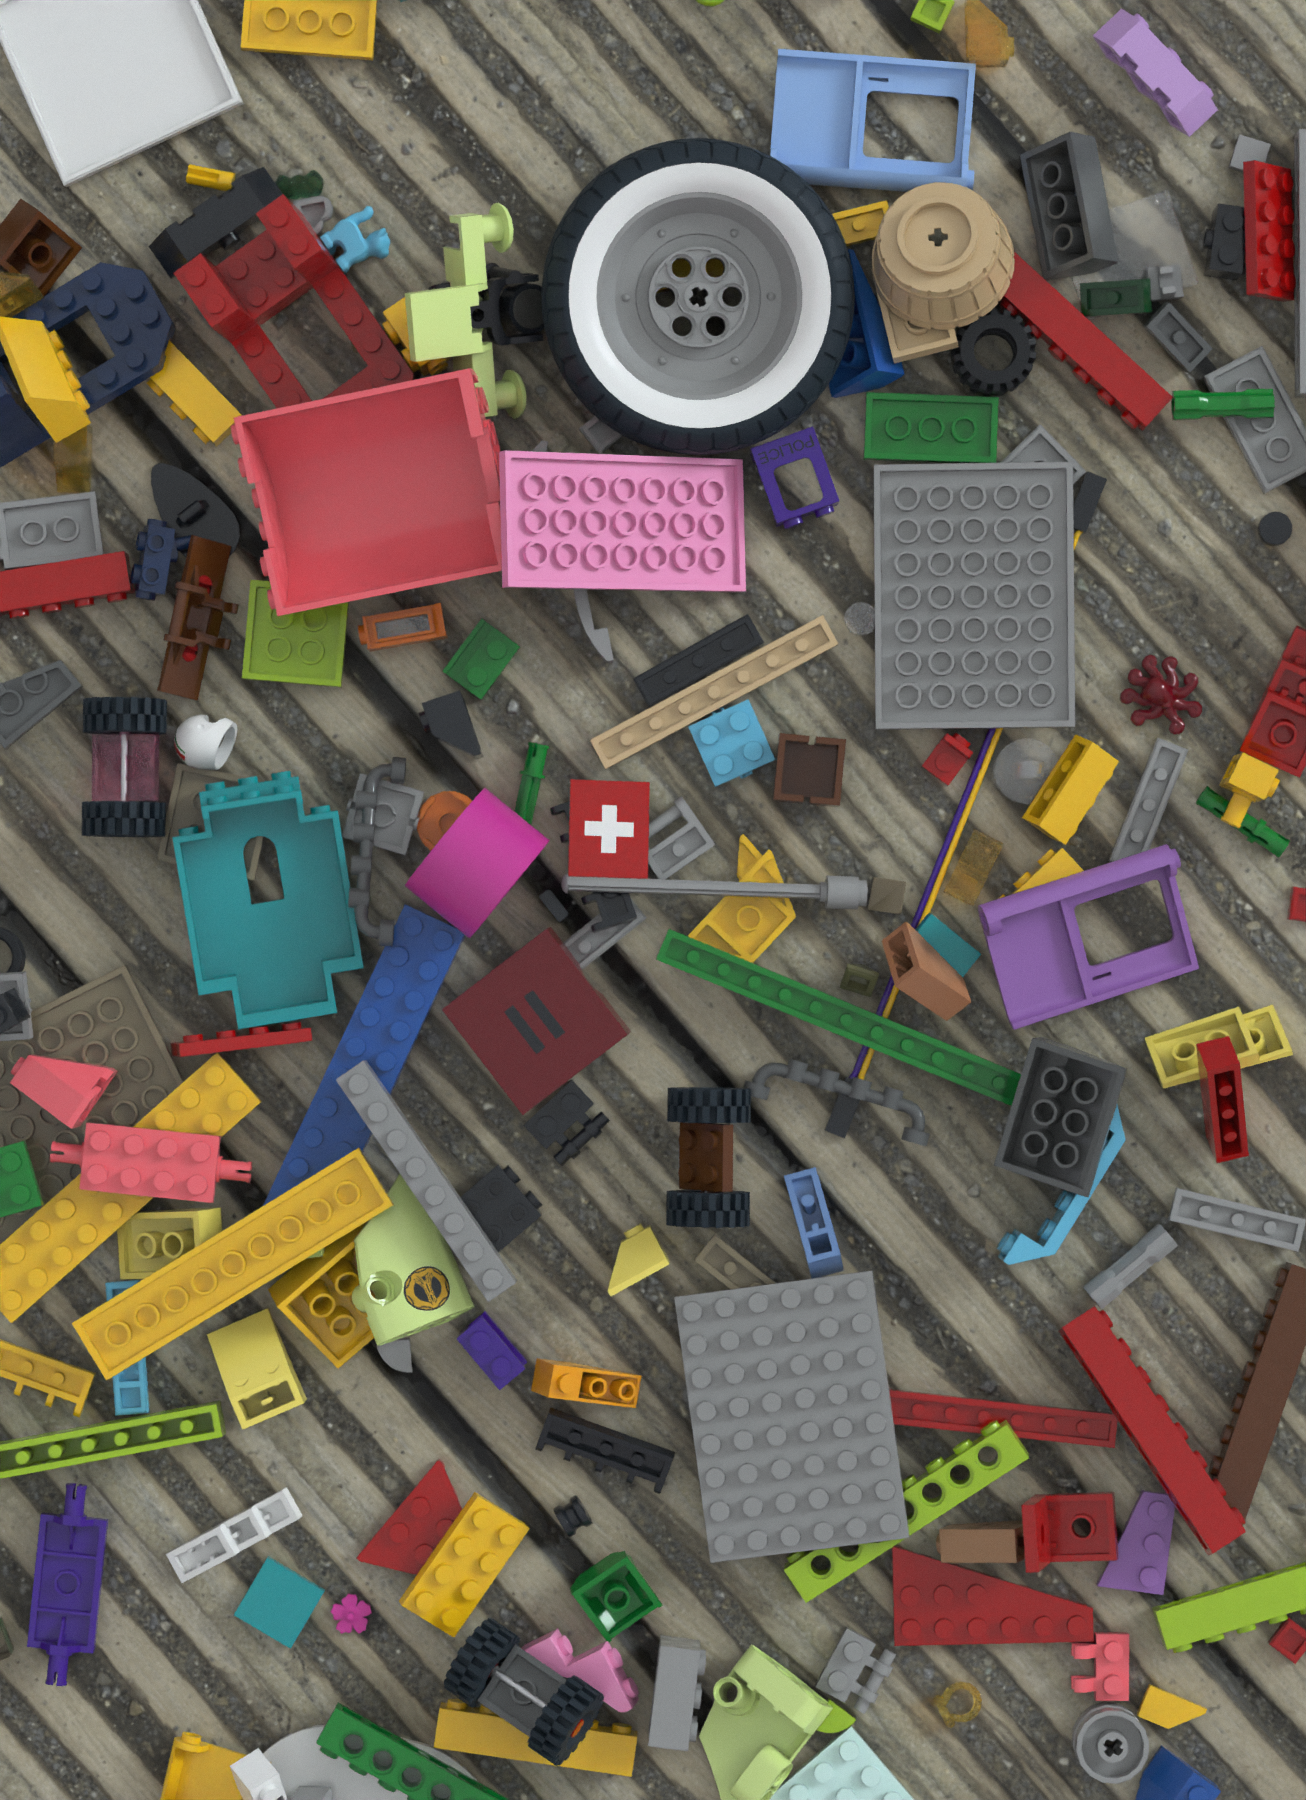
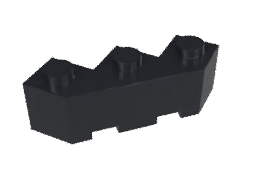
M264 167L236 179L231 183L233 186L231 189L218 197L215 194L192 210L194 213L190 217L186 218L181 224H178L176 221L165 228L149 245V248L171 279L176 277L174 275L175 271L200 253L206 257L209 252L221 247L224 250H228L235 246L241 240L239 235L247 226L260 221L256 213L283 194Z

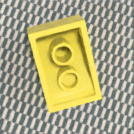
M221 1207L137 1212L117 1230L120 1280L145 1279L222 1231Z

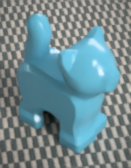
M366 206L363 211L354 213L339 221L331 231H327L320 236L321 241L331 255L336 252L337 247L343 249L344 252L335 260L344 274L350 270L351 266L365 261L368 257L384 259L389 255L391 242L385 228L370 233L365 239L358 227L360 223L372 217L374 211L370 206Z

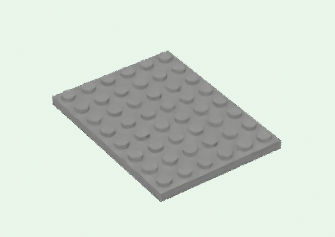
M1073 462L874 465L876 730L1075 728Z
M873 1270L674 1297L710 1563L909 1538Z

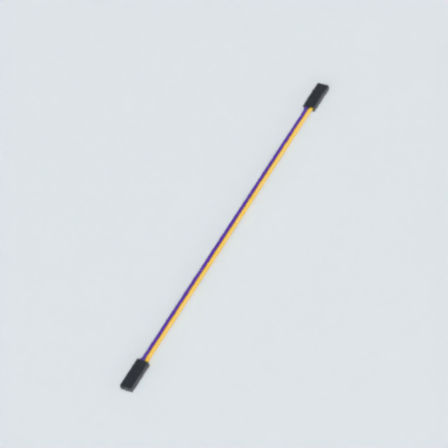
M1088 471L1073 504L1074 530H1077L1074 533V549L1082 533L1085 534L1107 481L1106 478ZM992 728L987 732L911 923L914 929L918 927L932 909L1003 728ZM892 975L889 978L876 1014L887 1019L899 991L894 985ZM862 1046L852 1074L849 1077H845V1082L851 1083L853 1077L856 1078L857 1076L859 1079L864 1080L875 1052L874 1049ZM839 1094L825 1131L845 1138L860 1100Z

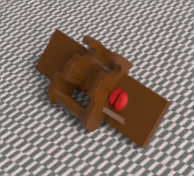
M191 535L181 582H176L175 589L178 590L169 632L164 634L163 640L168 643L157 691L198 701L209 646L229 650L231 640L218 638L223 612L237 614L239 604L224 602V600L220 599L231 550L230 545Z

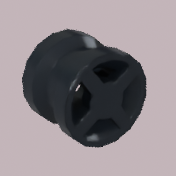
M577 1495L571 1497L569 1503L565 1506L558 1505L553 1508L557 1519L569 1537L575 1535L577 1529L581 1526L588 1527L593 1524L586 1508Z

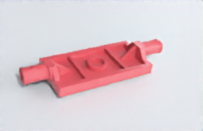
M87 1122L85 1139L82 1145L59 1143L53 1141L51 1144V1151L64 1152V1154H50L51 1163H68L80 1166L79 1189L214 1203L217 1182L220 1183L222 1179L250 1183L251 1173H241L238 1170H252L251 1161L224 1160L219 1152L221 1136Z

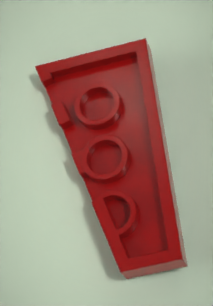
M301 1022L281 1024L282 1030L270 1032L268 1026L248 1028L249 1034L236 1035V1030L216 1032V1038L203 1039V1034L183 1036L182 1042L170 1043L171 1054L176 1057L307 1042L312 1041L311 1028H302Z

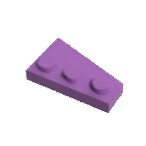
M1141 1491L1118 1541L1119 1559L1117 1561H1108L1103 1574L1100 1575L1096 1583L1097 1586L1159 1595L1164 1594L1175 1505L1167 1493Z

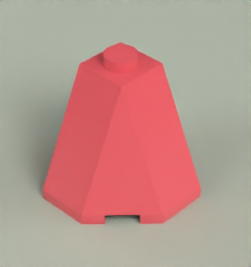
M33 1054L28 1055L26 1059L20 1057L10 1072L14 1075L10 1083L66 1126L73 1129L81 1127L118 1071L112 1067Z

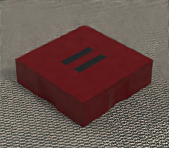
M551 927L541 932L442 1009L522 1115L631 1032L604 995L590 984L577 960Z

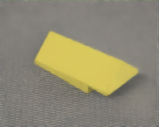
M1270 1005L1243 1015L1240 1008L1236 1007L1145 1037L1160 1086L1164 1089L1199 1080L1196 1044L1229 1036L1240 1062V1068L1293 1055L1274 1006Z

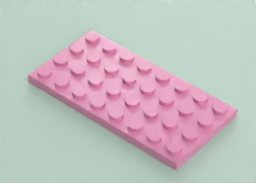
M506 450L499 452L502 588L690 592L746 591L743 459Z

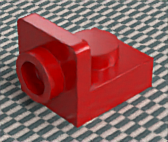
M946 733L921 767L948 786L973 754L968 749L971 744L957 733H954L953 736Z

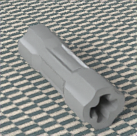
M1158 1223L1139 1239L1135 1246L1106 1270L1096 1275L1083 1288L1099 1308L1103 1309L1119 1296L1124 1288L1154 1263L1162 1260L1178 1245Z

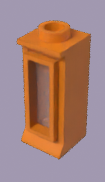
M437 603L371 616H362L363 625H358L361 645L367 644L368 650L372 652L446 639L448 636L445 630L442 605Z

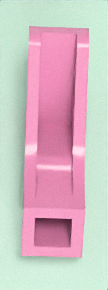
M557 1628L525 1644L521 1648L562 1677L571 1678L573 1675L579 1677L601 1692L604 1696L603 1701L618 1712L623 1713L631 1710L639 1700V1691L636 1683L631 1677H627L622 1668L623 1661L620 1653L616 1648H612L608 1641L573 1657L571 1642L565 1635L562 1636Z

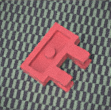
M1094 1632V1642H1071V1656H1074V1659L1094 1658V1675H1071V1689H1074L1076 1693L1094 1691V1699L1096 1701H1129V1633Z

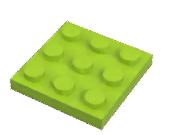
M250 579L242 679L342 688L349 602L277 616L276 609H271L268 601L267 591L271 589L270 581Z

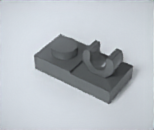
M1165 302L1143 325L1185 372L1190 373L1212 350L1211 346L1170 302Z

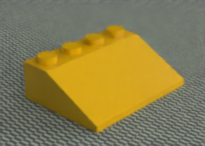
M367 1222L324 1247L325 1251L322 1257L306 1258L295 1265L268 1289L276 1306L338 1369L374 1338L366 1319L368 1317L367 1314L358 1310L352 1301V1292L359 1285L354 1239ZM370 1290L371 1295L375 1298V1294Z

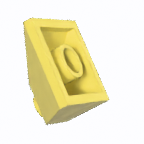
M640 1223L624 1232L626 1238L620 1243L608 1284L610 1296L669 1265V1258L650 1225L643 1228Z

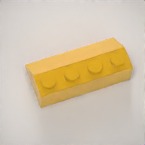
M0 316V341L23 398L53 440L57 443L89 425L91 422L86 410L90 408V405L80 390L77 391L81 388V384L72 370L69 371L73 365L64 350L60 351V349L64 348V344L55 330L49 332L42 321Z

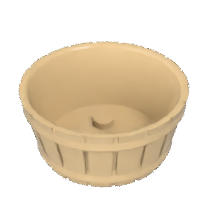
M935 182L924 184L900 196L884 214L872 249L873 281L885 305L888 308L890 307V310L904 321H910V324L922 328H934V330L953 329L956 326L962 327L977 321L979 317L989 313L1007 292L1014 272V247L1002 219L979 194L967 187L953 183ZM936 229H941L943 235H948V240H943L942 246L939 247L935 246L934 241L928 240L929 236L934 235Z

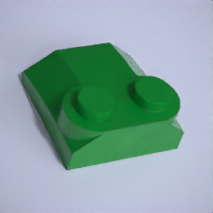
M625 1551L611 1553L580 1574L570 1587L573 1597L608 1642L612 1641L613 1637L657 1607L663 1606L634 1565L632 1558Z

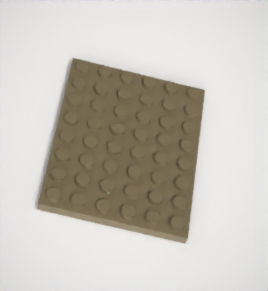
M123 965L31 1012L33 1038L0 1041V1148L21 1141L26 1142L44 1205L81 1173V1168L77 1164L50 1162V1154H64V1152L51 1151L53 1141L82 1145L85 1139L87 1122L133 1127L184 1082L127 965ZM34 1054L112 1067L118 1072L81 1127L71 1129L10 1083L14 1077L10 1072L20 1057L26 1059L28 1055ZM44 1205L1 1217L0 1244Z

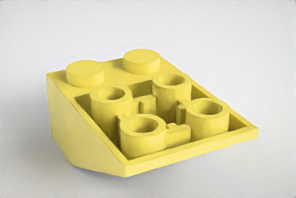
M268 1308L207 1334L229 1400L242 1430L305 1403L307 1397Z

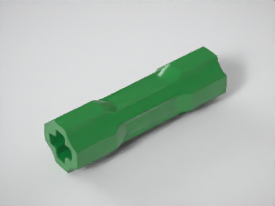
M1247 389L1242 392L1204 393L1199 390L1172 391V420H1198L1203 417L1242 416L1246 419L1274 417L1275 400L1273 389Z

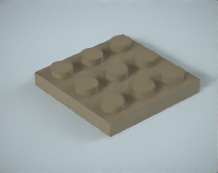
M177 763L166 814L165 837L161 838L157 860L177 864L172 837L179 836L178 829L198 826L199 832L205 831L199 792L206 791L205 784L224 781L226 788L238 786V779L247 777L208 769H196L186 764ZM263 836L251 838L244 846L243 856L247 879L256 880L265 838Z

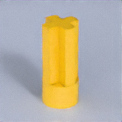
M191 164L188 166L186 182L189 184L221 191H227L233 187L231 183L235 181V173Z

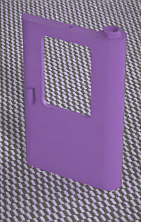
M1165 844L978 905L981 925L1005 1012L1014 1030L1199 969L1175 878L1177 868L1181 867L1176 849H1170ZM1158 880L1172 930V938L1166 942L1096 965H1089L1074 912L1075 907L1081 903L1139 884Z

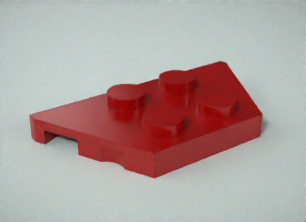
M440 1459L436 1461L356 1559L360 1562L415 1575L418 1574L462 1510L443 1461Z

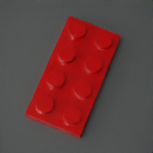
M1256 160L1243 162L1247 295L1281 302L1293 301L1296 279L1293 267L1295 245L1292 229L1294 212L1292 209L1291 191L1293 189L1291 169Z

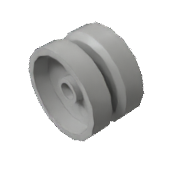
M1102 1702L1088 1707L1079 1715L1072 1728L1071 1743L1076 1758L1089 1776L1102 1783L1118 1784L1131 1780L1142 1770L1148 1759L1149 1740L1145 1728L1130 1709L1118 1703ZM1106 1740L1115 1741L1111 1746L1104 1744Z

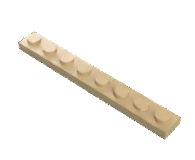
M822 615L592 738L590 742L606 770L838 645V642Z

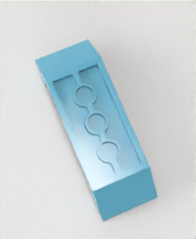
M1118 1105L1114 1112L1089 1197L1063 1190L1054 1205L1058 1209L1052 1220L1046 1218L1037 1232V1235L1041 1237L1039 1241L1035 1242L1014 1229L1012 1234L1006 1232L997 1246V1249L1000 1251L999 1259L1011 1265L1056 1254L1126 1140Z

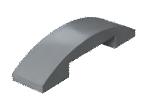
M574 589L578 614L588 639L607 664L614 663L608 628L594 630L587 589Z

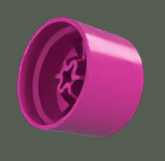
M484 788L419 865L405 884V887L470 939L550 840L489 790Z

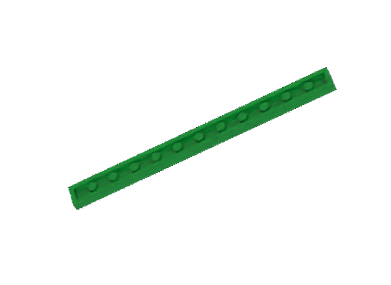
M668 928L656 960L1012 1106L1021 1073Z

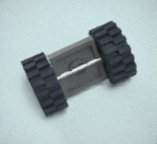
M488 1618V1620L482 1622L480 1627L478 1626L474 1630L472 1636L469 1635L463 1648L461 1647L457 1652L456 1659H453L450 1665L451 1669L446 1673L447 1678L444 1680V1688L472 1708L477 1707L481 1703L529 1737L528 1747L554 1765H561L564 1760L566 1761L569 1758L571 1752L577 1749L579 1742L583 1741L586 1732L591 1729L594 1724L592 1722L597 1718L598 1710L603 1705L604 1696L575 1675L565 1679L521 1649L518 1644L520 1642L519 1636L494 1619Z

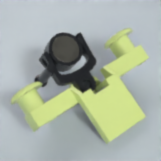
M495 203L491 206L489 214L486 215L467 213L449 216L450 223L458 224L460 248L443 247L446 281L450 282V287L405 293L410 361L418 362L452 357L453 371L472 368L477 374L478 382L474 383L475 388L483 387L489 406V412L484 413L485 417L498 415L497 410L506 409L509 416L516 419L522 416L526 408L527 395L525 384L521 376L514 370H506L502 380L495 381L492 343L503 346L544 341L543 334L536 333L544 329L541 302L542 287L537 284L527 283L539 281L538 274L520 273L518 270L501 268L496 263L486 265L484 243H492L496 251L503 253L509 250L513 242L514 228L511 215L505 206ZM510 284L505 290H503V292H502V294H501V296H500V293H501V291H502V288H503L505 285ZM484 290V299L481 298L478 292ZM501 321L506 327L513 331L522 332V334L506 336ZM484 328H486L491 342H482V331Z

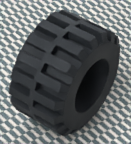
M994 308L985 316L979 317L977 321L960 327L956 334L959 347L952 349L951 361L954 364L953 370L955 374L958 373L959 381L963 386L967 384L971 387L970 391L974 393L979 391L983 393V396L990 397L991 394L1002 396L1008 391L1012 392L1025 381L1033 368L1037 352H1035V338L1031 337L1032 330L1029 325L1025 327L1020 316L1017 315L1016 318L1011 316V311L1004 309L1003 312H997V308ZM987 335H996L1005 339L1013 353L1009 366L999 371L988 370L981 366L974 355L975 344L980 338Z

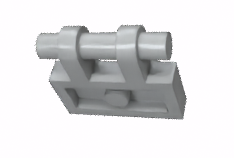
M846 1627L820 1674L815 1687L844 1703L852 1691L859 1696L854 1708L865 1714L870 1703H875L879 1695L877 1690L884 1677H889L893 1669L891 1664L896 1654L885 1648L879 1659L872 1656L871 1653L876 1643ZM866 1665L872 1668L873 1671L866 1684L863 1685L857 1679Z

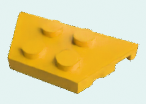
M768 849L738 882L770 883L774 879L763 867L766 861L780 875L773 852ZM782 877L776 879L777 883H784ZM724 896L688 936L753 963L796 918V914L789 898L763 897L760 901H757L755 897Z

